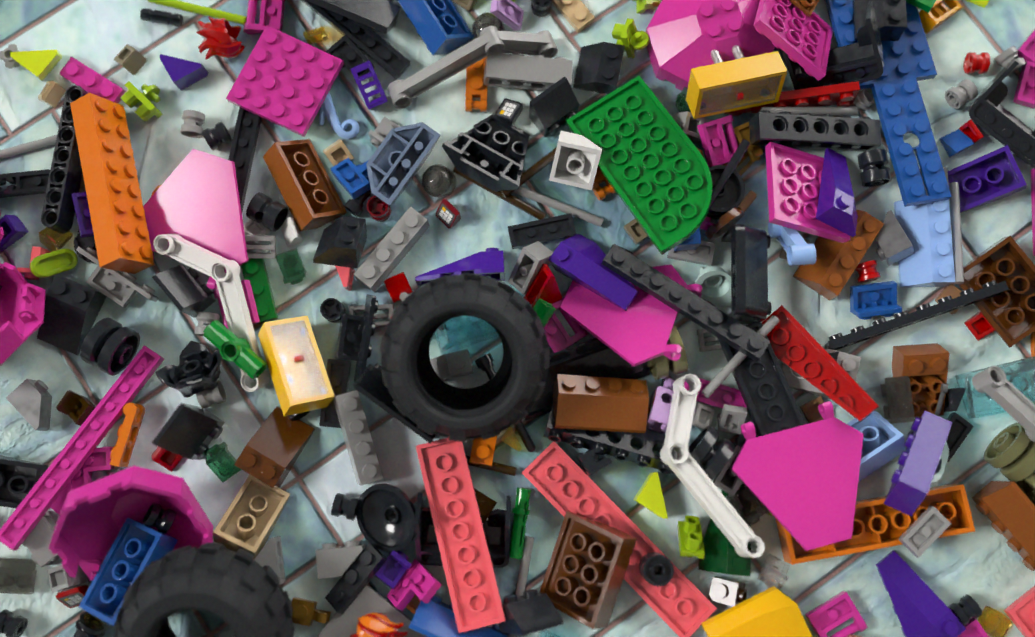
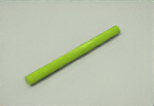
M148 0L150 3L217 19L225 18L230 22L243 25L247 21L246 16L179 0Z

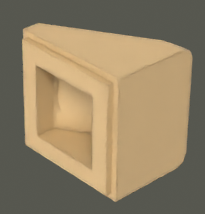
M341 139L323 150L333 166L347 158L350 160L354 159Z

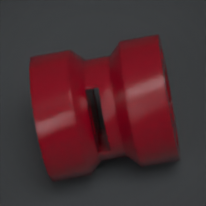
M376 196L368 200L367 210L375 221L384 222L390 217L391 207Z

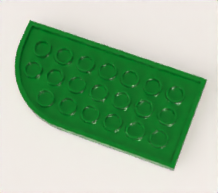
M640 75L566 120L568 127L574 134L584 136L602 149L598 168L661 255L688 239L700 227L709 211L712 199V178L709 167L702 154Z

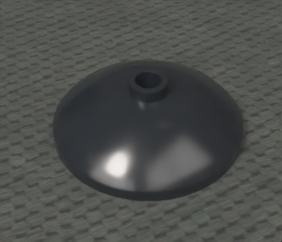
M386 483L373 485L362 493L358 501L356 516L359 528L365 539L375 545L377 549L385 552L400 551L408 546L415 537V508L409 497L398 487Z

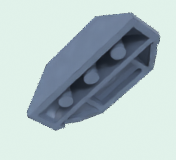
M423 122L391 129L366 163L371 193L391 206L424 164L437 143L440 134Z

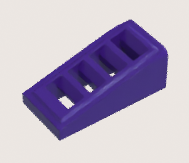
M370 60L350 69L368 110L388 102ZM369 68V73L358 77V72ZM369 77H373V81L367 84L362 85L360 82ZM373 85L377 86V89L365 93L364 89ZM380 93L381 97L369 101L368 97Z
M5 214L0 219V226L8 234L6 236L4 233V237L0 242V253L28 233V229L16 215Z

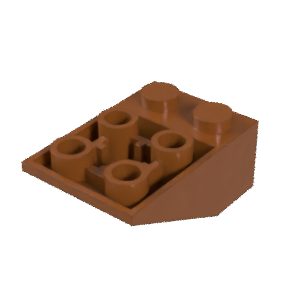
M938 343L893 346L892 374L899 418L921 417L924 411L935 414L941 393V384H947L949 352ZM945 397L940 415H944Z

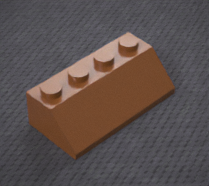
M310 139L275 142L264 154L263 158L300 232L317 229L347 213Z
M856 209L858 217L856 235L854 237L850 236L848 242L841 243L818 236L814 242L816 249L815 264L799 265L792 277L829 301L837 297L884 225L883 222L865 211Z
M557 374L553 387L555 428L631 433L646 432L649 405L647 380Z
M990 481L972 497L976 503L975 507L981 514L991 520V526L994 530L1008 540L1006 542L1013 551L1019 553L1023 558V564L1031 571H1035V505L1014 481Z

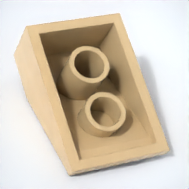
M249 474L213 531V542L222 543L226 548L235 552L242 548L254 554L255 559L266 544L290 497V493L280 488H272Z

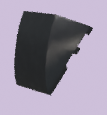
M492 114L473 125V128L466 133L461 132L454 140L444 142L442 147L457 171L495 192L515 190L520 185L530 134Z

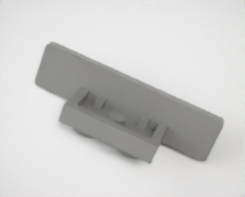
M79 246L76 251L98 265L86 283L120 306L126 308L137 292L155 302L159 299L154 295V289L146 284L140 286L135 282L137 278L130 273L100 268L96 250L89 246L87 249Z

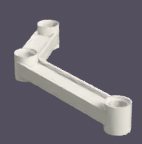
M162 234L155 237L153 246L158 254L171 257L212 277L216 281L229 330L238 338L246 339L250 344V349L261 357L239 276L241 272L239 264L234 260H228L182 238L179 234ZM240 368L242 375L240 382L245 391L253 392L269 384L270 376L266 370L256 378V383L254 379Z
M693 374L680 377L673 383V397L660 458L671 468L735 547L736 553L744 558H758L764 553V542L753 533L688 452L697 393L701 388V382ZM684 381L689 384V391L685 389ZM673 448L677 452L676 460L671 455ZM748 542H750L752 546L750 552L747 549Z

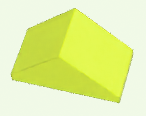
M57 49L10 52V56L41 81L62 59Z
M651 472L633 500L658 517L665 519L668 516L658 472Z

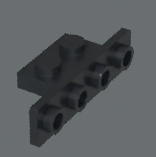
M366 295L363 316L341 314L335 358L357 361L354 383L366 369L367 358H370L372 346L369 344L370 337L375 332L373 317L378 310V301L374 295Z

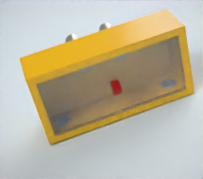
M734 45L732 53L735 60L723 62L719 51L716 49L712 50L710 56L714 64L692 68L690 72L686 101L693 118L698 119L778 102L787 74V69L778 51L744 57L741 48L738 45Z
M308 316L264 322L258 337L283 416L328 407L335 396Z

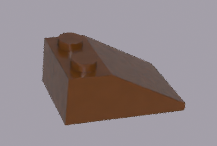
M276 406L247 443L234 465L268 486L280 488L315 431V428L300 419L292 422L288 416H283L282 409Z

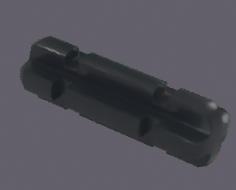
M147 8L140 11V18L143 21L171 24L178 27L183 25V16L181 14H172L171 12L159 10L153 11Z

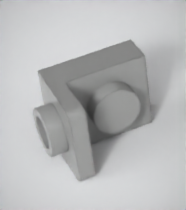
M384 117L374 131L370 130L368 132L371 144L378 148L390 130L400 126Z
M724 404L722 412L717 415L718 431L741 434L740 427L745 422L747 408Z

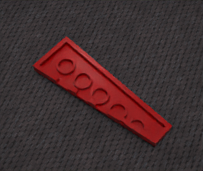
M859 81L783 91L778 102L726 112L724 115L739 116L742 113H757L761 107H824L836 105L837 107H849L850 104H853L859 93L860 85Z
M782 305L762 322V325H764L773 315L780 320L767 334L776 357L857 420L862 422L879 407Z

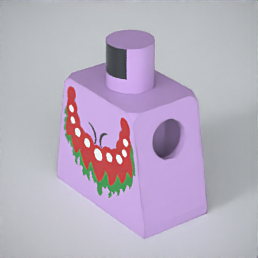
M663 378L661 386H657L652 393L648 406L646 429L661 434L666 433L675 380Z

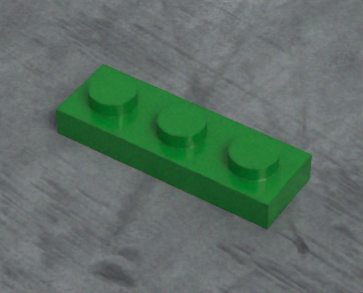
M248 258V261L242 264L241 268L244 280H250L260 319L257 325L276 320L278 315L264 258Z

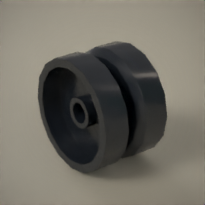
M725 165L709 167L712 188L724 171ZM736 170L733 171L706 215L712 220H719L725 213L736 208L745 195V184Z
M109 317L104 318L93 326L84 339L80 352L81 359L92 366H98L101 371L109 375H117L128 366L135 356L140 344V335L128 327H123L121 323Z
M708 425L688 447V452L712 481L727 464L735 451L736 445L727 438L718 441L719 432Z

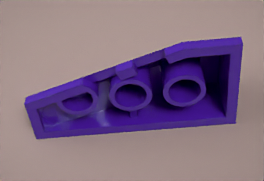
M581 234L560 242L548 259L553 268L626 311L638 295V291L628 280L602 265L606 254L597 243Z
M487 248L486 251L478 252L416 276L415 281L417 285H425L439 277L464 273L478 274L497 281H505L503 250Z
M894 550L876 564L905 637H958L966 630L953 612Z

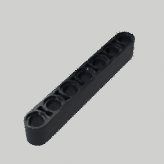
M79 85L69 87L65 93L41 215L42 224L60 234H65L72 228L75 210L71 195L72 193H79L83 173L70 105L73 101L88 94Z

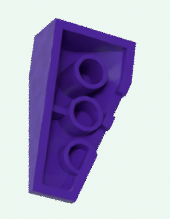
M827 148L824 154L816 219L854 237L856 235L858 217L846 157Z

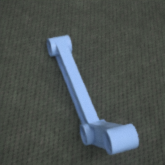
M763 146V147H764L765 164H766V152H765V146ZM768 221V234L770 238H776L787 253V261L790 266L815 264L816 249L813 243L807 244L797 230L769 223Z

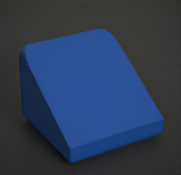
M959 129L939 139L949 157L974 145V142Z

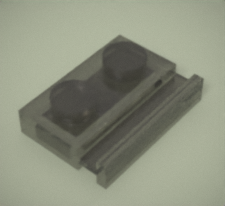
M0 557V593L34 594L37 570H35L36 563L32 559Z

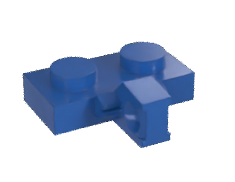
M347 158L330 168V170L350 196L355 199L371 189L370 182L368 181L367 162L355 166Z

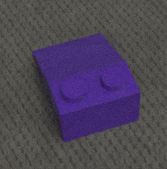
M1008 145L947 171L949 184L952 182L959 183L960 213L1005 198L1027 187Z

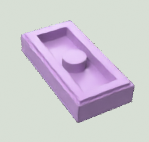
M492 0L490 12L514 31L521 30L524 10L511 0Z

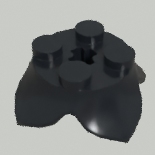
M190 341L179 356L178 366L167 365L155 373L163 384L182 393L183 397L188 398L204 390L210 391L217 387V380L221 373L220 364L223 358L220 350H215L211 354L205 345Z

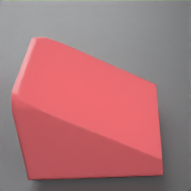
M335 266L343 287L347 291H351L355 270L350 267Z

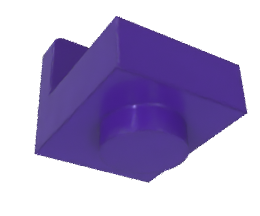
M401 551L390 552L386 557L385 563L374 575L391 589H394L406 570L412 566L408 561L410 558Z

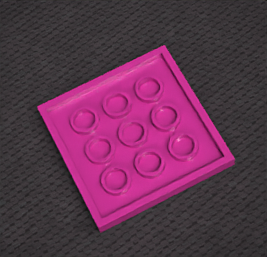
M760 0L753 25L757 32L770 39L777 49L783 50L791 61L802 66L809 76L815 77L818 81L826 75L833 28L815 12H812L811 16L808 17L789 0Z
M266 25L226 99L230 103L305 137L344 62L342 59Z
M769 142L765 146L769 223L841 243L848 242L850 240L849 235L816 219L824 158Z

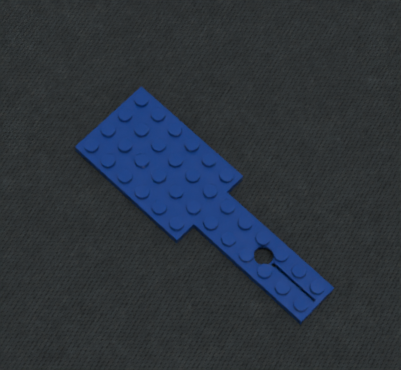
M825 0L837 47L858 42V40H854L853 0ZM907 2L906 30L898 41H881L884 61L883 74L878 79L859 83L860 90L868 88L872 90L904 207L945 201L952 197L917 82L934 79L937 71L918 9ZM907 133L915 134L919 139V145L912 147L910 144L904 143L903 136Z

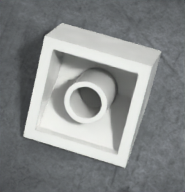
M561 130L549 181L592 190L602 149L582 135Z

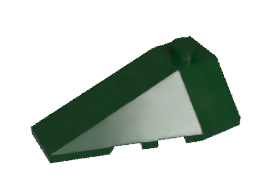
M742 482L734 497L721 491L751 529L750 489ZM710 519L703 538L705 555L704 559L699 558L698 569L729 575L750 576L751 558L739 556L735 551V547L714 521ZM748 542L747 549L749 552L751 551L750 542Z

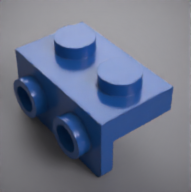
M895 281L850 286V312L859 319L864 320L871 319L872 316L877 315L891 317L894 316V313L902 312V307L897 304V283Z

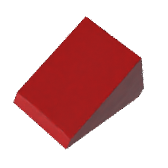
M544 263L524 297L532 307L535 306L538 299L547 301L550 304L563 299L553 273L548 265Z

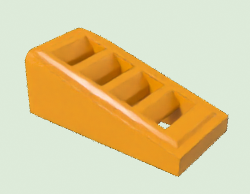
M936 0L929 13L921 10L919 16L924 32L929 33L961 10L963 8L957 0Z

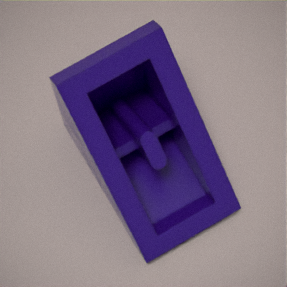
M160 54L159 58L173 83L181 91L208 76V71L201 63Z

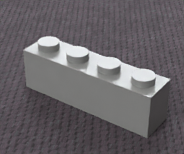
M501 53L493 57L487 56L484 64V85L545 91L560 79L566 77L570 86H572L573 61L566 60L563 57L553 59L545 58L543 55L524 56L522 53Z
M410 206L357 269L354 276L375 293L383 281L386 280L430 227L428 220Z
M355 390L335 396L333 402L357 484L362 486L383 479L359 392Z

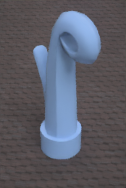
M329 92L319 109V124L321 126L324 125L326 116L329 124L338 136L344 139L354 138L359 132V124L354 119H348L342 124L340 123ZM352 125V130L346 132V128Z

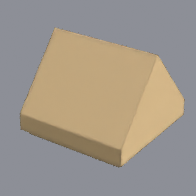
M48 81L39 94L38 99L55 108L66 90L56 82Z

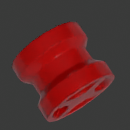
M968 52L964 59V72L966 74L974 72L978 74L987 73L990 66L989 53L981 52L976 54L975 52Z
M876 260L858 264L855 269L859 274L857 278L858 283L881 278L880 273L876 270Z

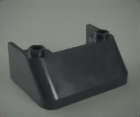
M872 1L867 3L866 24L862 25L857 31L858 42L830 49L826 75L818 81L815 77L809 76L802 66L791 61L788 55L781 50L794 90L857 81L863 83L878 79L883 74L884 61L881 34Z
M1012 59L977 97L969 109V116L1004 146L1008 145L1010 151L1025 163L1035 165V130L1030 129L1000 105L1008 94V88L1002 80L1019 64Z
M733 224L721 238V242H731V313L728 315L742 324L762 322L767 318V315L771 314V302L768 301L767 249L770 248L771 238L765 230L744 224Z
M418 493L414 518L417 561L423 565L443 566L430 507H423V493ZM511 496L506 497V510L496 509L488 514V521H482L493 568H502L509 564Z

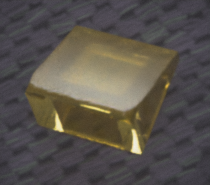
M324 25L303 31V35L309 45L328 39Z
M47 227L39 232L40 242L52 252L62 249L73 236L70 231L60 234Z
M510 426L504 433L501 441L519 452L522 450V447Z
M989 606L984 608L983 615L977 620L984 631L992 637H1004L1012 624V621L1005 615Z

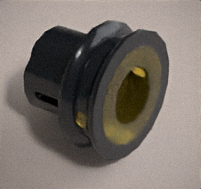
M87 611L82 612L75 623L77 630L73 637H103L105 631L109 628V623Z

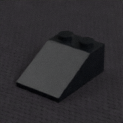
M56 274L45 296L44 322L38 329L37 339L72 354L79 355L83 341L91 330L107 296Z
M180 403L152 441V444L190 460H198L209 451L208 445L211 441L220 436L225 422L207 409Z
M0 455V506L17 508L48 469V465Z

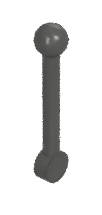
M941 384V393L935 411L937 416L940 415L945 393L948 391V384Z

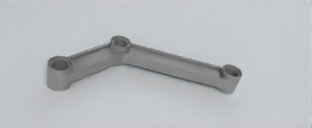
M488 26L480 32L478 38L405 80L391 82L388 85V91L394 107L404 109L411 105L413 98L487 56L493 57L501 53H522L524 55H543L545 58H553L558 50L549 31L533 34L498 31L497 27Z
M991 366L975 374L972 377L974 388L980 393L989 395L1025 428L1027 436L1035 442V405L1006 379L1005 372L1000 367Z

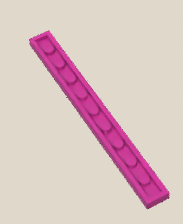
M145 345L142 347L0 529V542L11 550H18L123 414L124 405L133 401L164 361L163 357Z

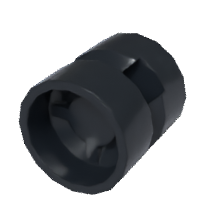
M875 149L863 152L857 156L859 169L863 170L860 173L863 187L880 186L892 181L890 168L886 167L889 163L887 150Z
M259 192L251 199L246 210V216L257 223L262 222L264 227L276 232L285 222L289 209L278 201L273 202L272 198Z
M647 553L639 562L640 574L651 585L664 586L673 577V564L660 553Z

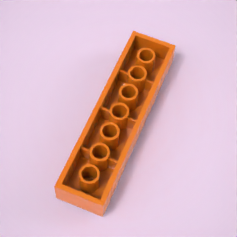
M88 93L73 101L70 105L99 267L136 274L153 266L154 260L124 106Z
M948 484L929 488L928 494L912 516L884 504L886 496L856 501L852 538L810 550H805L775 518L784 562L798 564L902 545L898 538L929 506H934L951 523L938 538L974 532L975 528L964 484Z

